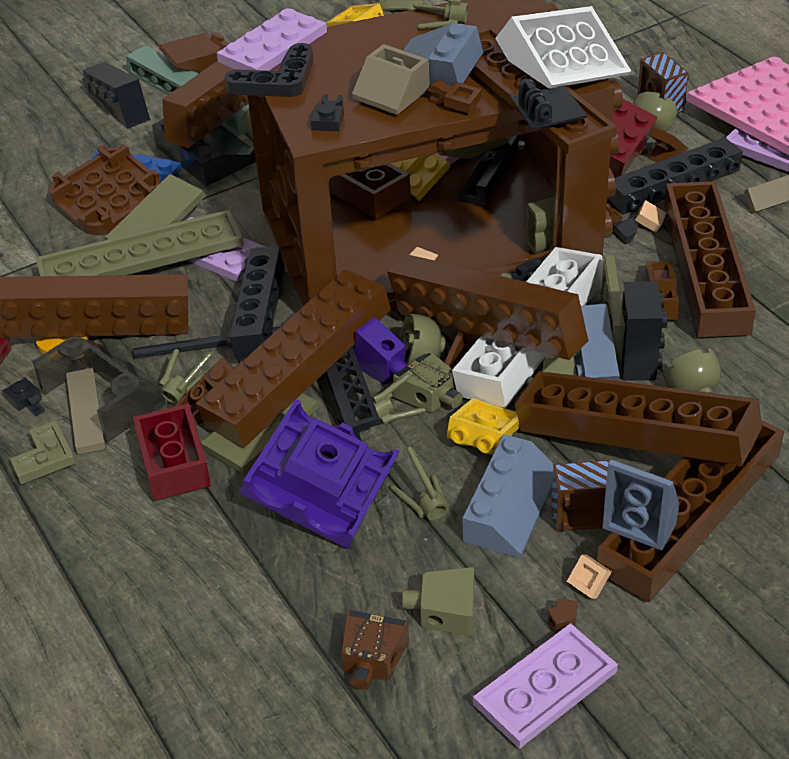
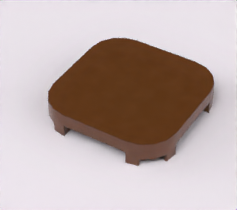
M105 144L97 147L99 155L65 176L59 171L52 176L53 182L48 191L54 205L78 228L89 235L110 233L161 183L156 169L151 171L130 154L129 147L121 144L120 147L106 148Z

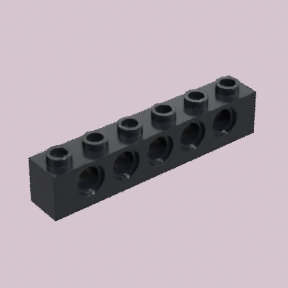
M726 137L616 177V193L613 197L607 198V201L622 215L640 209L645 200L651 204L664 200L666 184L711 182L740 171L743 151Z
M280 245L251 248L248 259H245L246 270L241 276L242 286L238 288L239 299L234 305L235 316L231 317V332L227 333L228 347L230 349L233 348L235 359L247 358L272 334L285 269Z

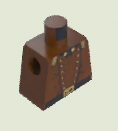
M348 610L342 646L343 670L348 674H352L350 683L353 687L366 690L369 688L372 678L384 681L390 679L409 643L408 621Z

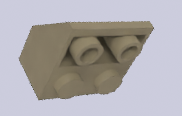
M385 44L381 45L367 56L352 92V98L398 115L430 89L429 59Z

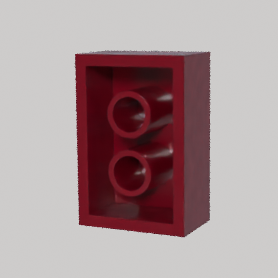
M624 99L621 109L613 111V123L617 126L619 151L617 154L610 156L609 168L614 178L624 175L650 138L649 135L653 127H655L658 118Z
M189 403L133 417L154 501L211 486L206 458Z

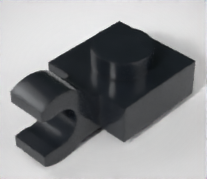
M26 377L2 390L4 398L18 411L26 407L34 416L45 411V408L39 403L42 400L40 390Z

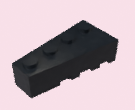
M107 62L82 70L84 87L126 129L150 120L138 78Z

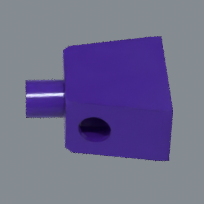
M375 317L355 332L354 352L362 372L385 384L394 378L396 373L407 366L404 362L406 350L404 343Z

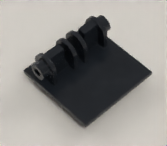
M524 79L519 84L518 95L511 97L512 102L532 130L544 129L551 125L571 123L575 120L587 118L586 113L565 85L540 91L536 88L533 80Z

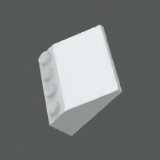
M592 6L513 16L495 38L509 62L547 88L613 78L631 73L629 66Z

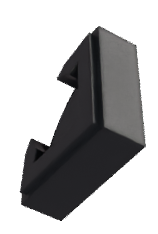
M635 217L613 224V232L625 244L631 242L637 233L638 222L635 221Z

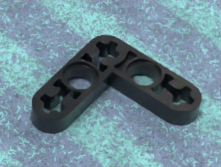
M306 43L292 45L287 52L281 71L238 69L227 72L224 77L227 92L235 95L294 97L304 91L313 64L312 46Z

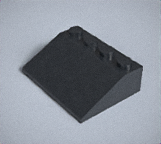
M164 118L152 125L156 148L173 161L181 162V167L205 186L256 162L254 149L222 125L217 126L189 148L165 141Z

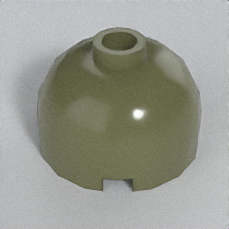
M656 92L640 93L633 104L658 117L655 128L665 132L671 129L678 113L675 103L668 97L666 101L659 98L660 94Z
M409 314L410 316H406L400 333V341L406 347L404 362L409 365L421 355L431 352L438 357L439 352L442 353L444 351L445 338L441 336L440 328L436 322L423 315Z
M708 348L709 353H703L701 349H697L671 362L673 368L667 371L665 367L662 374L669 388L712 393V390L715 389L721 378V366L715 352L711 348Z

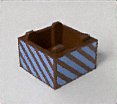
M664 52L640 59L637 96L644 92L659 93V98L666 101L668 97L677 106L678 113L683 112L686 104L689 73Z
M610 460L553 464L551 506L556 532L603 528L607 471Z

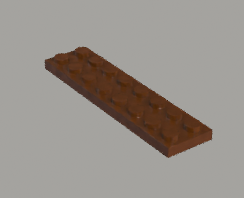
M489 26L478 30L483 54L471 72L519 112L511 97L518 95L519 84L522 80H533L536 88L540 91L550 89L508 61L495 39L500 33L497 29ZM567 85L565 87L586 113L587 118L539 129L568 155L617 136V126Z

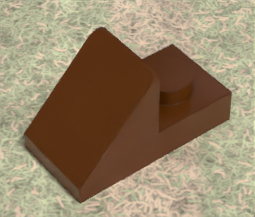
M653 127L649 135L656 141L649 157L652 161L660 162L687 152L689 149L674 135Z

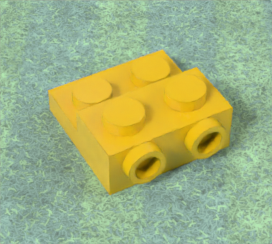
M380 3L356 5L349 7L326 22L329 27L383 16L384 14Z
M436 153L390 163L410 174L411 196L418 201L424 197L451 167L447 160Z
M472 398L450 416L447 438L452 439L457 444L471 445L477 447L483 453L494 455L503 434L512 436L520 428L517 412Z

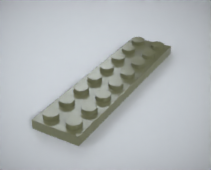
M229 209L35 258L40 276L128 275L176 262H183L199 256H207L223 250H230L244 244L243 237Z

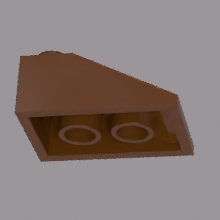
M200 33L161 44L159 50L175 68L202 72L218 61L217 52L227 47L230 43L219 33Z

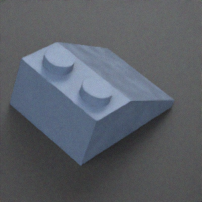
M451 23L411 38L403 51L429 59L430 84L435 80H440L451 86L455 82L463 83L483 54L477 26Z
M610 460L607 471L603 529L663 550L677 522L679 501L673 481Z

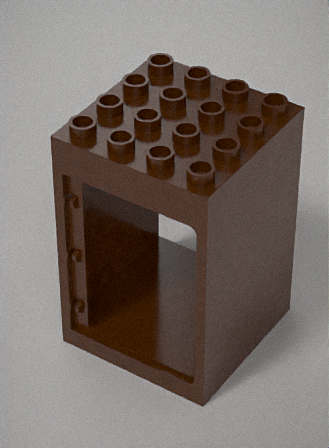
M461 0L462 3H468V16L465 25L477 26L478 30L493 26L501 32L513 16L558 11L554 2L546 3L545 0ZM447 3L438 4V5H433V6L446 7V4H447ZM420 9L327 27V33L309 44L313 49V64L304 91L294 97L247 95L262 211L276 245H280L285 266L302 306L307 304L344 269H347L385 286L391 309L389 312L398 310L387 271L405 255H410L416 247L437 254L438 257L434 261L498 276L508 272L515 273L516 266L534 258H538L543 262L555 247L602 255L603 260L604 238L611 237L613 233L612 220L606 206L607 198L613 197L616 193L615 178L609 168L610 156L617 154L619 151L618 134L616 137L605 140L602 143L568 155L539 129L532 130L517 110L472 72L469 73L463 84L482 89L480 101L470 113L446 107L444 102L442 104L430 102V97L434 92L438 93L431 89H428L398 115L353 99L352 92L368 55L383 44L403 50L411 38L438 29H418V24L449 21L444 18L445 13ZM284 61L269 71H281ZM616 78L567 85L611 122H613V111L620 110L622 107V90ZM324 94H328L329 101L336 100L338 95L343 97L344 118L339 132L311 130V118L315 105H322L321 98ZM524 134V149L518 150L517 156L486 206L459 201L460 192L481 159L450 165L451 167L420 201L411 196L409 200L376 219L336 195L329 193V180L333 176ZM476 191L468 194L476 195ZM554 197L552 247L550 250L534 254L528 246L526 239L527 204Z

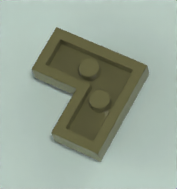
M56 420L29 430L36 449L10 458L20 484L76 464L74 455Z

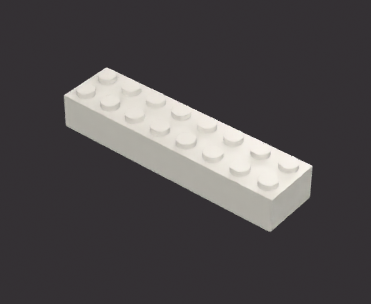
M555 247L527 282L578 294L581 306L587 305L602 285V255ZM480 337L452 370L456 390L462 394L463 398H475L506 408L548 354Z

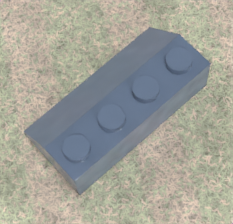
M503 434L463 516V542L517 558L522 557L552 489L553 463L531 441Z

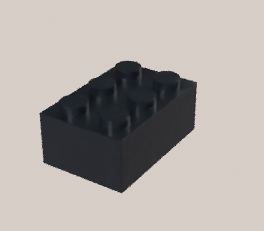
M624 282L622 310L625 323L621 362L623 381L656 380L657 369H662V353H659V350L665 347V335L662 332V328H667V312L662 311L664 309V293H659L657 282Z

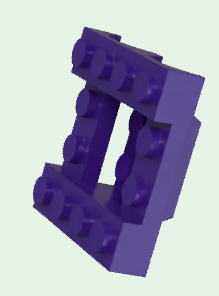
M295 399L245 477L240 494L348 549L400 451L394 449L390 452H379L367 447L368 444L356 438L353 427L343 422L337 426H330L315 417L312 419L302 408L301 401ZM321 454H323V455H325V456H327V457H329V458H331V459H327V458L323 457Z

